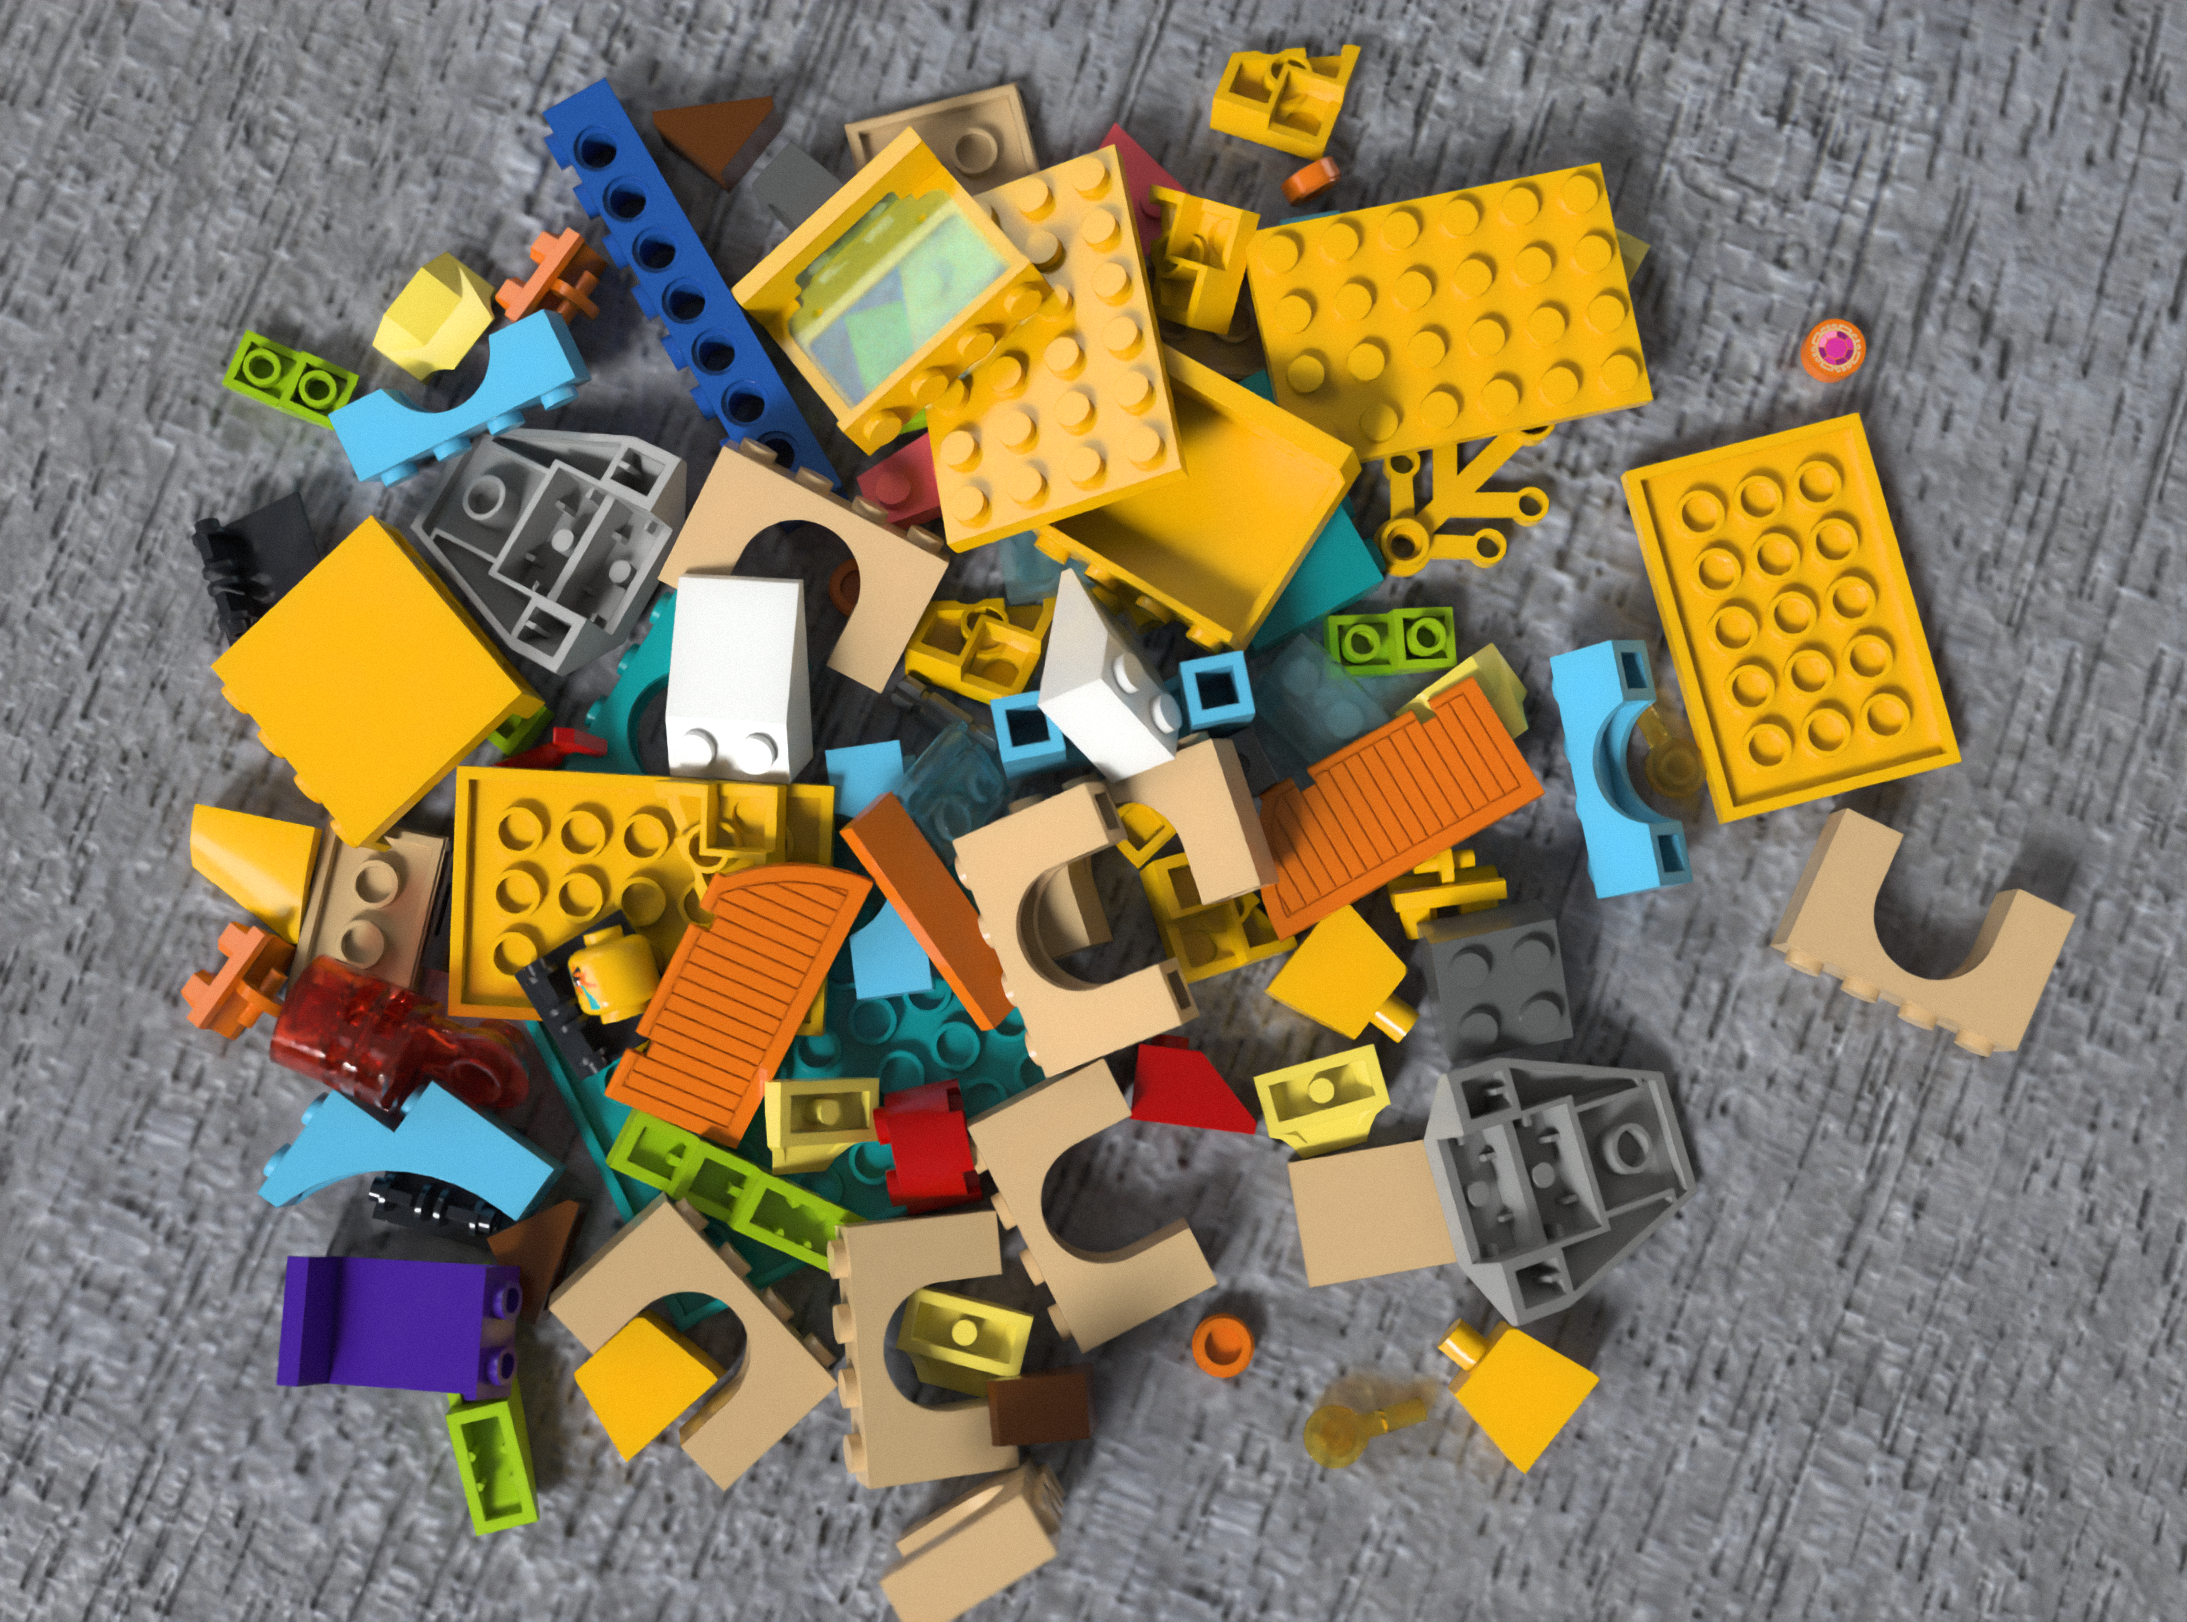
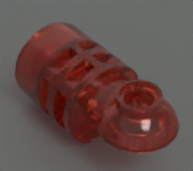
M325 953L317 956L304 969L290 990L279 1013L270 1042L269 1054L271 1062L374 1105L388 1113H394L402 1107L406 1099L417 1087L425 1072L445 1080L467 1099L495 1109L513 1108L523 1103L531 1085L529 1066L525 1058L529 1050L528 1042L515 1026L499 1019H486L480 1022L478 1027H465L445 1018V1006L441 1002Z

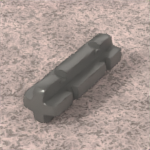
M906 675L898 682L890 697L894 705L909 715L913 712L918 715L916 719L955 746L958 747L962 744L966 747L964 751L979 762L987 764L994 757L999 749L996 732L984 724L980 727L977 726L975 718L936 692L932 695L929 694L927 686L914 677Z

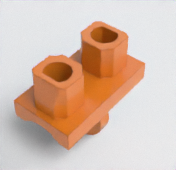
M568 227L562 235L542 231L530 247V258L539 266L527 283L516 276L512 279H507L495 295L496 301L506 310L504 315L512 323H515L542 309L561 313L567 326L577 313L590 321H594L600 313V309L588 298L600 283L598 277L608 265L607 262L587 245L585 239L579 233Z
M236 921L230 922L218 939V949L229 957L228 961L218 974L205 969L193 973L181 990V994L193 1008L186 1017L190 1022L200 1029H210L236 1041L245 1027L252 1029L263 1012L281 1019L288 1010L289 1006L276 994L288 979V976L284 973L294 960L297 946L288 943L280 936L254 925L250 928Z

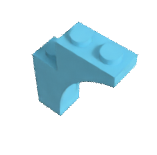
M431 1081L428 1087L424 1084L419 1085L409 1095L399 1111V1114L404 1117L401 1124L355 1090L333 1089L330 1094L327 1092L321 1093L309 1105L301 1119V1122L306 1127L292 1146L289 1143L284 1144L268 1161L263 1171V1174L268 1179L257 1194L276 1208L298 1205L321 1189L355 1175L373 1171L411 1172L432 1176L456 1184L480 1196L517 1222L533 1216L567 1166L450 1081Z

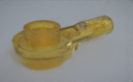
M1653 703L1636 721L1650 747L1645 756L1644 772L1647 782L1656 793L1665 798L1681 799L1688 797L1701 788L1706 778L1707 769L1702 751L1697 745L1686 739L1673 738Z
M1420 1396L1361 1415L1353 1412L1350 1408L1338 1404L1324 1405L1313 1411L1306 1420L1303 1430L1304 1447L1309 1456L1319 1465L1331 1469L1345 1468L1358 1459L1363 1449L1367 1448L1369 1439L1428 1420L1427 1412Z

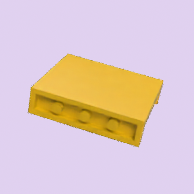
M1161 342L1189 478L1031 529L1038 537L1033 545L1045 555L1063 565L1071 557L1088 567L1083 575L1111 594L1115 595L1119 587L1137 596L1138 599L1134 605L1157 622L1166 625L1170 617L1189 627L1190 629L1186 633V637L1211 654L1218 655L1222 648L1229 652L1243 650L1244 653L1361 472L1362 467L1354 448Z
M370 515L211 665L213 670L226 684L221 688V692L228 702L241 713L252 716L261 727L257 736L263 745L281 759L286 758L298 774L293 779L298 788L312 801L318 804L323 803L332 814L334 819L330 822V825L338 837L354 849L363 847L385 853L392 846L383 834L508 717L516 714L529 719L546 703L401 531L373 515Z

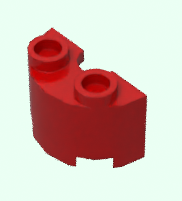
M959 1078L885 1093V1106L873 1108V1118L880 1146L891 1143L895 1169L886 1170L885 1173L893 1208L906 1205L908 1213L912 1216L984 1200L979 1174L974 1168L971 1155L967 1116Z

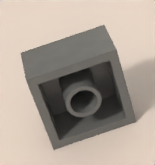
M1537 898L1416 923L1435 1037L1450 1063L1574 1037L1556 920Z

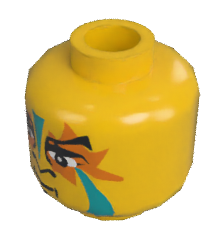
M621 924L583 935L586 948L575 952L568 961L569 971L581 1009L590 1015H600L603 1024L623 1020L646 1012L650 999L654 996L661 981L649 940L639 934L624 936Z

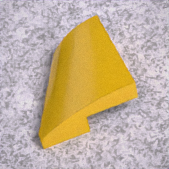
M1353 44L1343 45L1341 55L1307 57L1305 48L1285 49L1278 54L1272 55L1264 54L1260 51L1232 52L1213 97L1209 128L1315 162L1324 158L1355 73L1362 47Z
M1151 184L1148 194L1149 203L1160 206L1161 237L1150 241L1151 261L1156 272L1155 283L1152 288L1156 316L1191 328L1227 335L1247 266L1245 248L1256 233L1261 214Z
M1043 596V605L1005 607L1004 598L983 599L975 604H963L956 600L929 601L904 649L905 675H910L918 680L991 705L990 700L1028 693L1049 643L1057 597Z
M708 780L654 781L657 801L665 799L680 834L679 837L674 839L680 855L694 870V887L700 901L716 871L726 874L751 866L785 863L786 784Z
M195 804L190 836L192 864L196 870L215 883L290 944L298 945L311 891L309 887L323 830L316 827Z
M1185 852L1154 860L1139 872L1167 958L1169 960L1177 957L1187 984L1220 975L1298 947L1294 936L1280 943L1269 918L1257 906L1260 900L1253 892L1225 902L1203 905Z

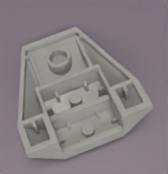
M516 428L492 437L488 430L469 439L473 448L449 460L410 528L509 648L525 658L564 677L624 644L659 584L660 580L657 578L685 524L687 463L682 458L635 436Z
M1498 1057L1439 1075L1423 1143L1456 1259L1460 1268L1511 1326H1520L1571 1307L1698 1193L1663 1072Z

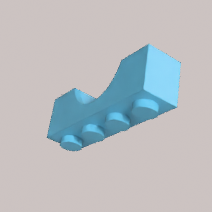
M542 309L489 335L490 358L485 378L475 394L465 403L454 409L436 413L417 404L402 390L381 388L328 414L359 481L383 482L386 488L397 486L418 476L420 473L416 465L434 456L437 457L439 462H445L468 452L473 448L469 441L473 437L488 430L492 437L520 427L526 422L523 413L543 404L545 410L549 411L577 399L579 393L576 388L591 381L592 378L562 314Z
M1609 640L1551 657L1550 663L1553 673L1552 691L1559 704L1565 734L1564 752L1571 764L1577 795L1575 808L1577 816L1583 825L1588 850L1587 869L1594 883L1597 899L1632 895L1694 882L1682 821L1664 817L1650 809L1636 793L1628 774L1626 753L1630 733L1640 715L1657 701L1645 640Z
M900 740L825 750L829 785L836 786L834 813L839 819L851 821L879 794L892 791L928 842L924 815L913 817L910 793L921 791L916 754L905 756V750ZM887 899L879 914L867 926L849 936L858 1000L867 1001L937 991L935 977L942 976Z

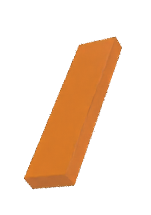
M889 791L879 794L839 832L981 1031L995 1029L1015 1006L1010 1003L1003 990L1001 976L1004 971L996 950L985 942L978 925L979 914L893 792Z

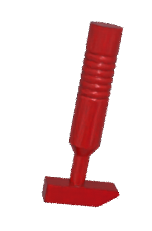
M554 727L553 742L543 744L488 766L550 769L560 765L565 756L575 752L597 759L607 755L608 740L575 728Z

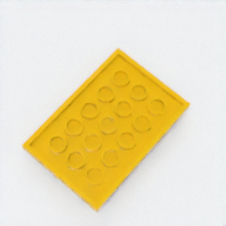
M1115 144L972 196L974 201L1015 247L1032 262L1054 291L1041 302L1033 315L1021 320L995 343L993 349L985 358L974 362L956 378L938 400L924 407L947 545L957 554L1189 478L1124 159ZM954 218L949 221L901 265L915 352L1006 271L1005 267L961 218Z
M1600 162L1256 230L1254 237L1245 248L1247 258L1246 272L1275 405L1354 448L1360 463L1645 406L1653 400Z
M1859 412L1628 470L1620 477L1719 825L1962 762Z
M478 765L457 766L448 1016L542 1021L514 974L621 908L637 934L643 935L649 940L655 962L664 975L690 922L709 929L716 914L705 912L699 906L701 901L694 887V870L680 855L674 841L680 834L665 799L659 801L656 799L654 781L769 782ZM808 783L786 784L785 863L801 862L833 867L836 786ZM828 972L795 1035L823 1037L825 1034Z

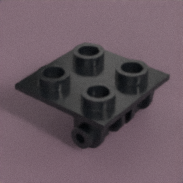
M297 491L224 527L220 525L217 518L200 520L195 523L196 533L191 537L193 545L200 549L205 565L202 569V575L205 580L210 581L207 591L209 596L215 598L221 617L217 623L219 629L225 631L230 647L322 561L300 492Z
M622 908L514 974L580 1081L595 1075L611 1065L613 1061L623 1056L627 1047L635 1049L650 1039L636 1032L644 1013L606 1024L602 1023L600 1015L585 1013L580 1007L568 967L570 957L575 952L586 948L583 935L620 924L624 936L637 934ZM657 966L660 978L662 979L663 974Z
M512 1126L526 1137L528 1130ZM386 1171L384 1178L377 1176L371 1185L368 1197L369 1201L376 1202L372 1218L489 1251L492 1250L487 1238L497 1234L503 1212L491 1203L456 1184L432 1176L411 1172Z

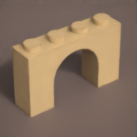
M744 437L741 444L730 439L723 446L657 579L678 589V579L683 573L732 576L748 542L761 530L778 522L805 520L827 527L843 539L856 559L860 572V594L829 654L826 666L882 693L949 565L950 554L941 550L944 540L917 525L912 524L908 532L886 521L889 515L886 509L864 497L856 496L853 503L830 492L834 483L811 469L800 466L796 474L774 462L778 454L760 442Z
M1208 731L1195 733L1177 740L1175 759L1115 783H1111L1107 778L1103 779L1106 781L1117 810L1134 802L1144 804L1161 813L1173 825L1182 841L1203 905L1225 902L1280 882L1232 739H1210ZM1093 773L1065 782L1061 786L1063 792L1083 783L1099 781L1097 773ZM1037 794L1012 802L1008 805V808L1012 815L1045 799L1043 794ZM1091 855L1061 869L1050 880L1041 897L1038 910V928L1045 950L1053 961L1113 941L1094 883Z
M1105 780L1083 783L952 841L957 853L955 868L959 879L967 889L972 890L980 910L978 925L982 937L991 948H995L1004 972L1001 976L1003 990L1010 1003L1019 1008L1027 1028L1025 1033L1027 1050L1032 1060L1038 1066H1042L1046 1078L1182 1025L1200 1016L1177 957L1114 982L1090 983L1074 978L1064 972L1049 957L1042 943L1038 928V910L1041 897L1050 880L1067 865L1129 839Z
M1849 808L1829 814L1770 946L1786 953L1784 963L1798 971L1819 977L1821 971H1824L1843 980L1840 989L1853 997L1869 1003H1876L1879 997L1899 1006L1900 1009L1897 1016L1906 1022L1927 1030H1933L1935 1024L1956 1033L1954 1043L1970 1052L1990 1057L1993 1051H2017L2076 915L2020 888L1998 892L1994 897L1969 955L1957 969L1937 980L1925 979L1910 974L1899 967L1886 954L1879 942L1874 925L1876 897L1904 834Z
M1103 1056L1053 1075L967 1119V1128L971 1134L968 1140L974 1168L978 1174L989 1170L1000 1191L990 1196L1000 1220L1006 1230L1015 1226L1020 1230L1028 1248L1019 1252L1024 1267L1035 1286L1046 1281L1056 1301L1055 1304L1047 1308L1054 1326L1063 1342L1074 1337L1082 1354L1218 1284L1184 1217L1128 1246L1108 1252L1087 1251L1067 1243L1053 1231L1045 1219L1041 1209V1192L1047 1172L1054 1161L1074 1144L1132 1115Z
M663 1191L550 1294L548 1308L592 1354L649 1303L668 1294L688 1291L704 1293L721 1300L738 1315L747 1332L746 1351L740 1368L732 1380L679 1429L681 1447L725 1491L838 1385L834 1370L830 1366L837 1358L813 1331L804 1338L789 1323L788 1320L795 1313L772 1287L769 1286L761 1293L745 1276L752 1270V1267L731 1243L726 1241L721 1247H718L703 1231L709 1224V1221L701 1211L697 1210L685 1197L676 1202Z
M975 1208L835 1225L836 1240L828 1241L827 1260L831 1278H839L841 1304L833 1306L832 1317L836 1341L838 1344L845 1343L847 1369H840L838 1372V1390L842 1407L844 1409L850 1408L852 1434H845L843 1440L844 1459L848 1473H856V1480L868 1489H877L1018 1468V1445L992 1446L988 1397L930 1405L911 1402L893 1384L887 1372L884 1359V1337L887 1326L897 1307L910 1294L932 1283L1002 1274L996 1210Z
M1029 1453L1019 1459L1018 1468L1001 1470L900 1533L896 1545L903 1557L884 1569L879 1583L902 1622H949L1057 1555L1059 1531L1062 1530L1060 1520L1064 1518L1061 1509L1064 1507L1062 1498L1065 1496V1492L1047 1462L1037 1467Z

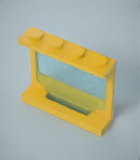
M909 126L729 291L740 305L768 331L838 418L839 422L837 425L842 432L867 455L871 456L882 445L891 442L899 434L901 428L927 404L938 400L945 393L947 387L974 362L985 358L993 349L994 344L1015 325L1033 315L1041 302L1054 290L1025 254L1023 255Z

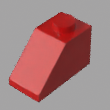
M1157 1034L1152 1036L1151 1045L1138 1044L1130 1109L1132 1115L1129 1117L1130 1119L1255 1135L1257 1124L1255 1119L1201 1051L1188 1050L1189 1038Z

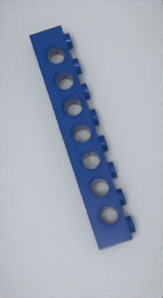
M606 78L542 112L553 131L552 134L543 138L562 171L573 166L582 183L572 189L589 219L593 220L601 215L611 231L610 234L601 238L612 259L619 270L630 265L640 281V284L630 289L648 321L660 316L670 334L660 339L663 347L677 371L689 366L699 385L689 390L707 422L719 417L729 436L719 441L721 447L723 448L730 439L741 444L743 438L748 437L762 443L775 452L781 450L789 451L795 455V459L788 470L797 474L800 466L811 469L834 483L830 492L849 500L842 482ZM603 151L616 152L614 160L609 165L602 168L591 167V162L597 154ZM633 200L646 202L645 208L636 217L622 218L619 216L622 207ZM661 250L675 252V257L668 266L661 269L648 267L650 258L656 252ZM689 300L705 302L702 313L691 320L677 318L678 310L685 302ZM730 350L735 353L733 362L726 369L712 371L706 368L707 360L714 352ZM758 400L765 404L763 413L755 421L740 422L735 419L737 409L744 402ZM787 520L780 522L788 535L810 521Z

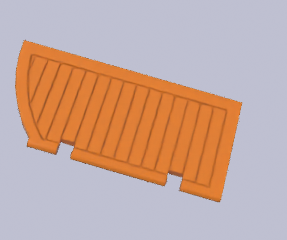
M1473 676L1427 700L1435 717L1422 725L1417 720L1415 713L1409 710L1307 767L1308 774L1315 782L1314 785L1299 792L1292 778L1289 777L1258 795L1262 802L1259 821L1280 880L1279 883L1260 890L1270 923L1280 943L1544 796L1545 791Z
M801 862L751 866L726 874L716 871L699 904L701 908L716 914L709 929L690 922L636 1029L638 1034L648 1037L652 1041L646 1053L631 1047L626 1048L604 1094L618 1102L737 1149L765 1095V1081L773 1079L874 883L873 880L849 870Z

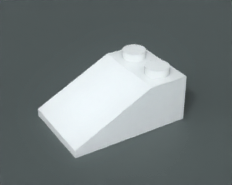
M1072 568L1061 572L1038 707L1111 783L1175 759L1178 732L1182 723L1181 711L1142 645Z
M683 573L679 576L665 716L670 776L790 784L813 758L803 580Z

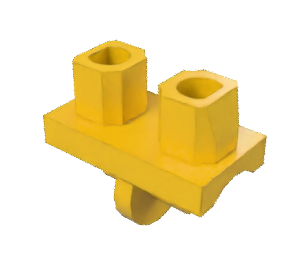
M1449 848L1412 869L1414 875L1399 876L1386 884V895L1398 914L1404 934L1410 940L1419 939L1416 923L1437 919L1436 907L1458 905V914L1497 907L1498 899L1507 898L1506 880L1504 877L1499 878L1494 864L1475 867L1473 849L1452 851Z

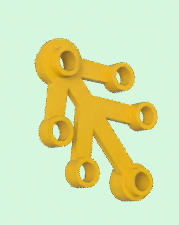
M1556 424L1538 427L1537 431L1531 433L1522 430L1498 435L1458 475L1457 444L1432 449V501L1416 517L1413 479L1421 464L1418 452L1403 455L1412 464V470L1404 474L1398 473L1392 468L1391 459L1393 457L1384 458L1382 470L1385 477L1390 481V519L1378 528L1373 538V542L1379 549L1386 565V569L1383 571L1396 577H1409L1423 570L1430 559L1471 560L1476 566L1481 568H1491L1497 565L1507 550L1506 539L1499 531L1486 528L1478 531L1474 536L1433 533L1449 518H1513L1517 524L1525 527H1531L1541 522L1549 510V500L1547 495L1537 487H1525L1518 492L1476 491L1522 446H1536L1544 442ZM1529 497L1536 500L1539 504V514L1535 516L1525 515L1519 507L1520 499ZM1398 538L1408 540L1413 548L1412 554L1404 558L1398 557L1391 549V542ZM1481 539L1492 540L1497 546V555L1492 558L1483 557L1477 550V542Z

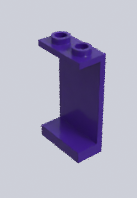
M331 1255L288 1256L276 1385L301 1387L338 1384L465 1394L464 1400L511 1396V1385L518 1365L514 1345L516 1318L522 1305V1289L519 1284L520 1266Z

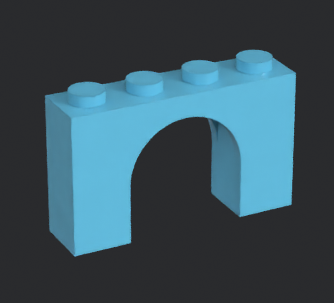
M1243 650L1180 662L1177 675L1163 682L1181 711L1182 723L1179 728L1178 739L1203 731H1208L1210 739H1223L1251 725L1255 715V708ZM1040 690L990 700L1002 764L1008 781L1093 764L1038 707Z

